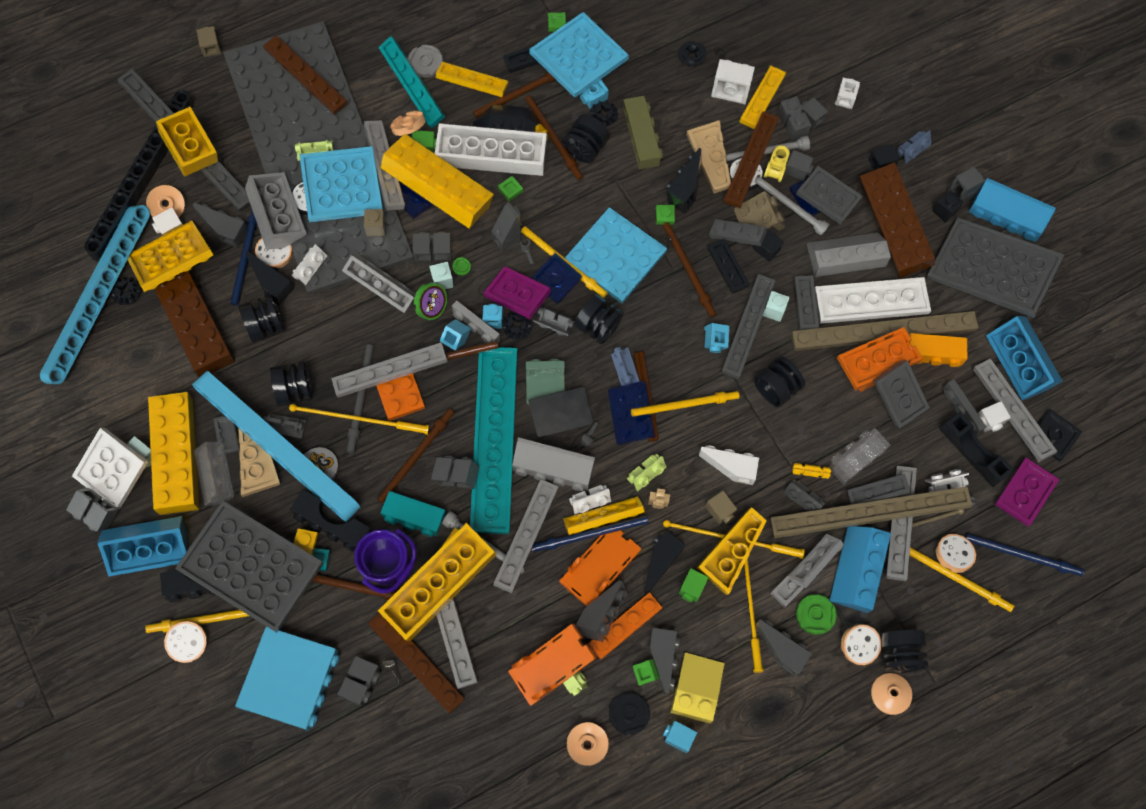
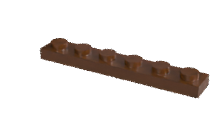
M277 35L263 45L264 50L334 115L348 105L344 97Z
M762 111L723 203L741 209L778 123V116Z
M380 613L368 623L449 714L465 700L412 641L405 640Z

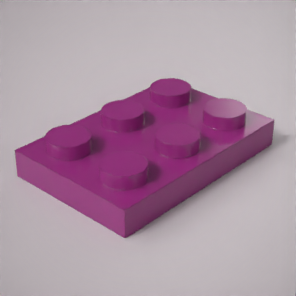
M504 266L484 291V296L531 319L551 293L550 287Z
M1025 458L994 505L1029 527L1060 479L1028 458Z

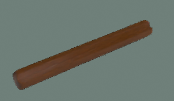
M642 351L636 352L634 359L640 380L638 383L642 407L652 406L653 401L645 354ZM655 413L646 414L644 419L648 441H658L659 436Z

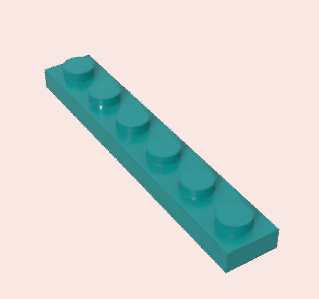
M390 36L378 48L418 110L423 113L428 126L433 128L445 118V115L396 39Z

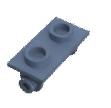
M929 130L927 133L919 131L909 139V142H905L898 147L899 156H904L905 164L931 145V131Z
M615 348L611 356L622 388L640 382L629 348Z

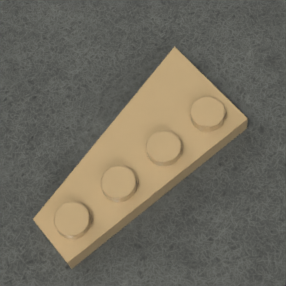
M720 120L688 130L686 133L693 150L696 152L699 148L702 149L701 167L713 193L729 189L731 184L723 146V136L720 129Z
M239 429L241 496L245 497L280 485L272 457Z

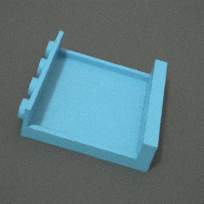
M266 627L235 707L310 731V728L314 727L317 722V709L323 705L325 687H329L332 675L330 674L332 668L338 664L340 657L338 651L335 648L281 631L276 633Z

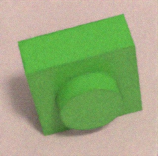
M548 13L549 32H555L566 24L565 13Z
M513 176L498 185V190L509 202L523 193L522 186Z
M656 205V224L669 222L670 225H674V205Z
M653 659L633 666L639 686L659 679Z

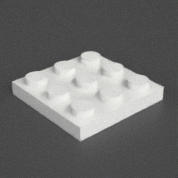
M104 427L100 428L72 477L86 488L101 496L102 501L107 500L120 510L148 461Z

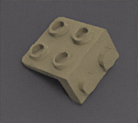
M765 191L744 202L741 209L737 207L734 209L739 223L765 226L766 229L774 227L779 231L786 228L783 223L785 218L777 208V199L774 195L771 196Z

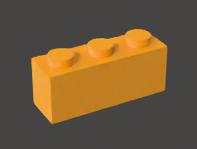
M914 333L909 335L912 339L909 343L912 347L916 346L923 358L917 364L924 362L935 366L948 364L951 367H959L967 360V338Z

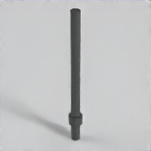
M371 344L366 345L362 368L371 365L374 346ZM366 389L360 390L357 393L353 416L361 417ZM352 419L351 429L348 430L347 437L349 441L346 452L354 454L356 441L359 439V420Z

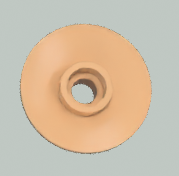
M169 185L155 187L150 191L146 200L147 208L152 217L173 208L179 218L184 211L185 203L182 194L176 188ZM163 200L169 201L167 207L162 206Z
M886 673L874 681L871 696L875 706L880 711L896 715L904 712L910 706L912 689L907 680L902 676ZM891 689L896 690V697L891 695Z
M594 723L579 724L568 735V753L575 762L581 765L590 766L597 764L605 757L608 751L607 735L600 726ZM585 741L591 742V747L589 749H586L583 746V743Z

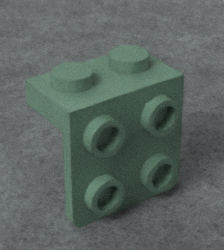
M532 359L526 361L528 405V400L565 391L564 361L559 359H551L549 361Z

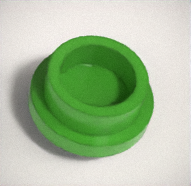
M461 257L453 262L452 268L455 274L464 276L470 272L471 264L467 259Z

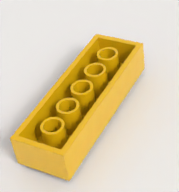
M404 134L383 154L381 169L470 229L489 209L493 193L407 134Z
M188 392L148 397L153 509L159 515L200 510L193 399Z
M466 523L378 611L405 640L411 641L497 553Z

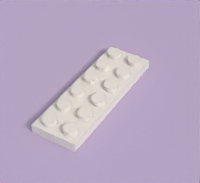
M924 277L815 287L820 323L930 314L931 312Z

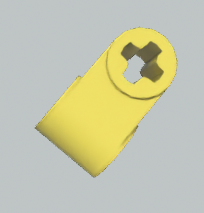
M780 145L774 149L764 174L765 178L768 176L777 179L781 183L790 153L787 147Z

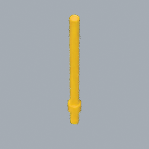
M526 226L522 228L521 232L583 281L589 290H594L602 298L607 296L608 292L599 286L594 278H589Z
M738 391L729 393L717 392L711 396L631 409V415L634 417L715 402L721 404L726 403L727 400L739 399L740 395Z
M910 547L909 556L988 599V602L994 606L997 604L1009 612L1013 610L1015 605L1002 599L1001 595L984 589L958 573L952 572L951 569L944 568L940 563Z
M234 610L174 621L167 619L162 620L161 623L146 625L145 630L146 633L163 631L164 633L168 632L175 624L183 621H191L200 625L247 617L249 615L241 610Z

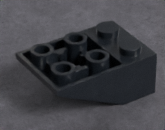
M701 148L691 153L688 158L689 162L686 166H682L679 169L677 178L674 181L671 180L666 187L668 203L674 205L676 209L684 214L687 213L696 201L702 165Z

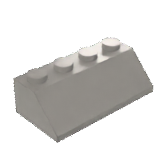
M285 172L250 175L245 190L266 250L285 248L304 237L306 231Z
M879 233L807 243L815 277L886 267L891 258L887 241Z
M518 437L512 467L513 471H516L515 473L520 476L531 475L539 481L540 479L544 481L550 480L558 486L568 485L577 491H588L595 458Z

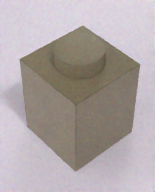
M214 26L197 29L199 45L203 56L221 54Z
M383 209L364 210V228L367 236H385Z
M724 491L708 500L705 506L719 525L723 522L727 524L732 521L737 511V508Z

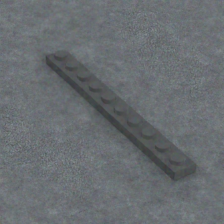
M133 69L118 78L119 84L155 122L174 114ZM219 161L201 169V172L239 212L250 204L246 190Z

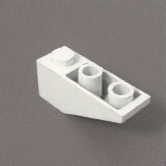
M714 446L701 447L699 456L732 481L749 485L754 484L759 462L758 457H754L750 453L738 454L730 449H725L724 451L717 450Z

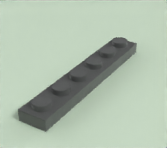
M758 274L722 369V374L736 379L740 378L773 289L774 279Z

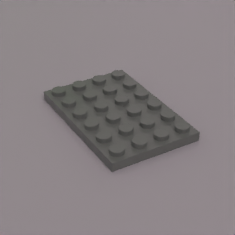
M957 218L935 260V265L931 267L927 279L1035 318L1063 261L1064 254Z
M222 501L175 569L277 633L323 565V562L225 501Z

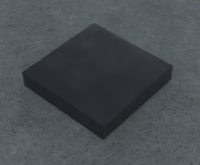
M1051 409L1048 410L1038 424L1057 450L1056 454L1052 455V457L1059 462L1063 460L1082 433L1081 430Z

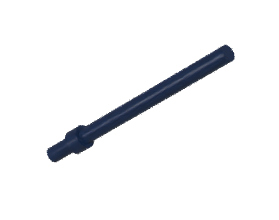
M251 210V215L247 219L248 228L230 302L234 306H237L248 262L245 253L247 251L250 252L255 227L258 226L253 210Z
M643 516L556 539L555 537L548 538L545 542L533 544L532 549L533 552L546 549L554 550L557 549V546L648 524V517Z
M968 533L965 537L971 543L1057 569L1058 572L1065 574L1068 572L1081 577L1084 574V569L1069 565V562L1063 560L1056 561Z

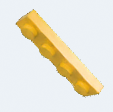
M445 62L440 64L436 72L437 79L503 97L508 87L507 80Z
M770 65L741 116L740 123L755 129L762 111L765 112L785 78L786 72Z
M635 497L570 516L563 520L570 535L590 528H598L610 522H618L620 519L635 517L638 514L644 513V508L640 499Z

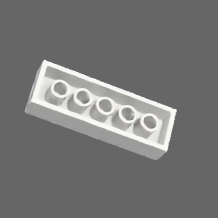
M439 124L435 154L455 168L543 176L547 133Z

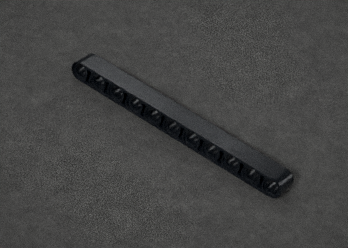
M179 90L173 95L167 107L173 113H176L188 107H191L193 110L194 104L187 91ZM157 124L84 244V249L94 261H100L128 207L137 205L169 151L158 132Z

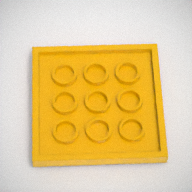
M191 220L131 252L127 260L142 289L146 292L155 289L164 281L172 280L181 272L189 271L194 265L207 261L213 256V253Z

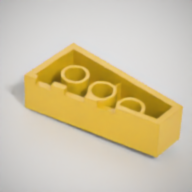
M752 507L748 509L696 567L703 575L709 577L708 579L725 595L730 594L766 520Z

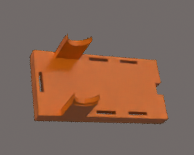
M905 327L840 354L837 357L855 391L859 389L860 392L875 385L873 382L875 378L902 360L908 361L910 366L923 360L916 346L912 347L909 343L912 339Z
M621 530L601 535L581 558L577 557L574 563L568 567V572L559 581L586 607L606 591L642 550L631 539L626 541L622 537L624 533ZM630 558L629 561L624 566H622L626 562V560Z
M575 624L569 625L531 655L524 656L511 666L512 669L508 671L530 706L544 698L597 658L589 645H583L580 639L583 636ZM564 676H566V678H564L562 681H560L559 683L557 682Z

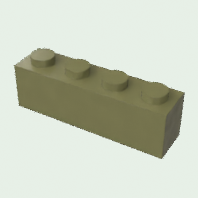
M645 96L628 98L623 101V112L639 170L660 166V160L663 158L662 149L658 148L657 144L659 143L657 132L654 133L653 129L655 127L654 119L649 115L651 111L650 104L646 102Z

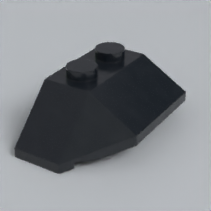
M493 104L473 122V127L535 132L536 126L540 123L529 108Z

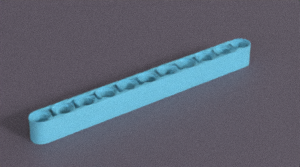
M131 206L124 213L40 372L42 382L46 384H60L65 380L149 219L150 211L146 206ZM104 273L106 275V280L103 279ZM95 289H96L97 292H98L97 297L95 296V293H94V292H95ZM87 305H88V307H89V312H88V313H87V311H86V306H87ZM78 322L81 324L80 329L77 327ZM70 338H71V340H72V345H71V346H69V343H68V341H69ZM61 355L63 356V362H62V363L60 362V356H61ZM52 371L54 372V375H55L53 380L51 379V373H52Z
M206 371L192 384L205 399L342 520L347 522L360 509V505L210 372Z

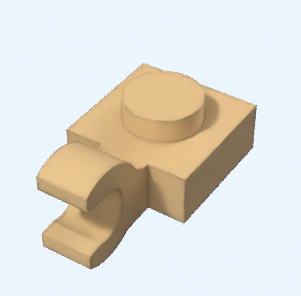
M657 488V492H650L648 504L657 509L668 507L670 494H665V489Z

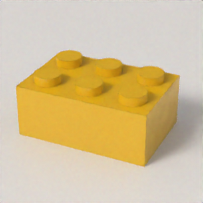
M191 107L156 121L158 132L184 177L218 162L217 152Z

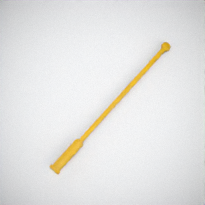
M295 404L289 406L292 412L298 410L396 426L397 429L420 432L427 435L429 431V425L425 426L401 421L395 423L297 407Z
M669 520L663 522V526L666 528L674 527L720 538L725 536L720 533L671 523ZM756 542L754 544L769 548L774 552L796 556L803 559L805 549H797L774 543L769 545Z
M747 559L744 567L753 637L751 639L754 663L753 672L762 673L764 670L762 668L759 639L756 636Z

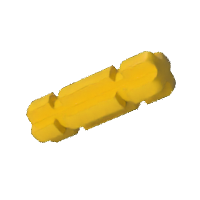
M794 463L792 473L797 475L803 473L804 476H821V478L828 479L831 476V468H821L820 466L808 464L803 466L801 463Z

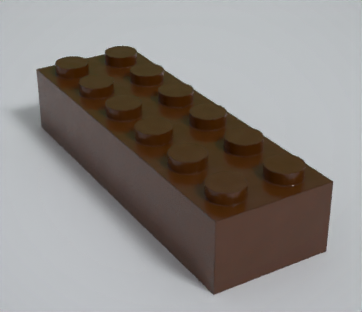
M892 163L861 175V186L881 235L887 241L891 259L899 278L934 266L935 257L896 164Z
M189 271L179 273L172 280L164 281L154 289L198 377L202 376L206 371L214 373L235 362Z

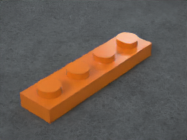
M649 592L611 624L610 632L605 636L603 642L592 640L588 643L589 647L602 660L661 611L662 606Z

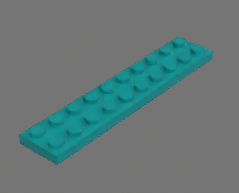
M499 347L498 349L479 353L473 462L479 466L475 487L472 489L470 527L477 534H510L517 348Z

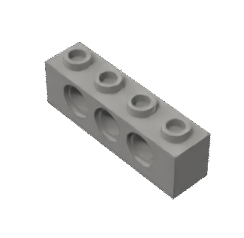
M351 255L342 270L344 273L403 313L411 310L416 295L414 291L361 255Z

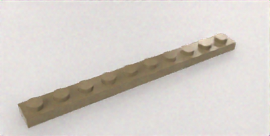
M975 311L799 330L792 331L791 336L794 351L864 344L902 327H905L909 335L910 333L945 335L973 332L978 330V323Z
M968 487L771 517L770 521L774 538L971 508L972 502Z

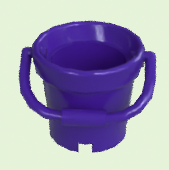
M384 529L367 533L358 542L354 551V562L358 571L364 577L362 583L378 593H390L396 590L401 584H404L413 570L417 550L411 538L399 529H396L395 532ZM404 540H406L407 543L410 545L412 551L409 563H407L408 549L405 545ZM369 581H374L380 585L395 584L389 588H379Z

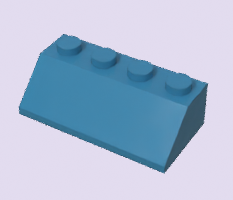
M987 178L976 194L969 213L977 218L987 220L993 225L1003 227L1011 233L1021 235L1027 240L1036 242L1056 208Z
M1017 316L986 335L1022 400L1045 392L1063 382L1026 317Z
M180 516L101 530L98 546L108 577L176 565L188 551V539L183 518Z
M847 527L829 599L831 603L865 613L873 610L891 533L871 527Z

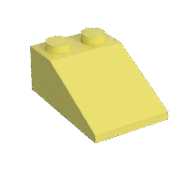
M685 653L670 713L710 724L714 719L724 663Z

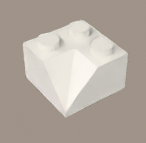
M720 59L711 97L746 104L755 67Z

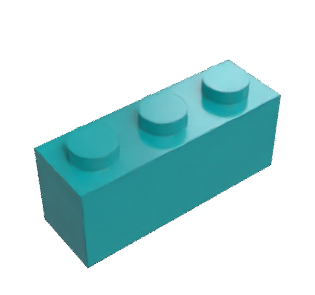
M389 491L381 510V515L387 523L395 524L397 522L402 524V527L411 531L417 529L423 535L432 537L433 535H439L446 512L444 509Z

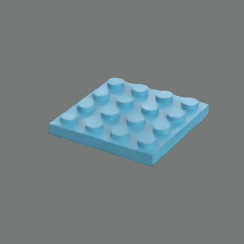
M584 12L529 49L530 54L574 97L580 95L629 59V55Z
M373 146L299 154L309 222L364 216L365 209H383Z
M609 207L565 259L589 278H594L598 282L597 284L606 290L609 295L623 304L667 252V248Z

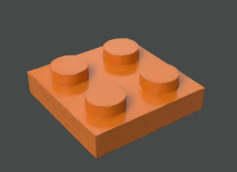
M413 373L376 385L389 421L425 409Z

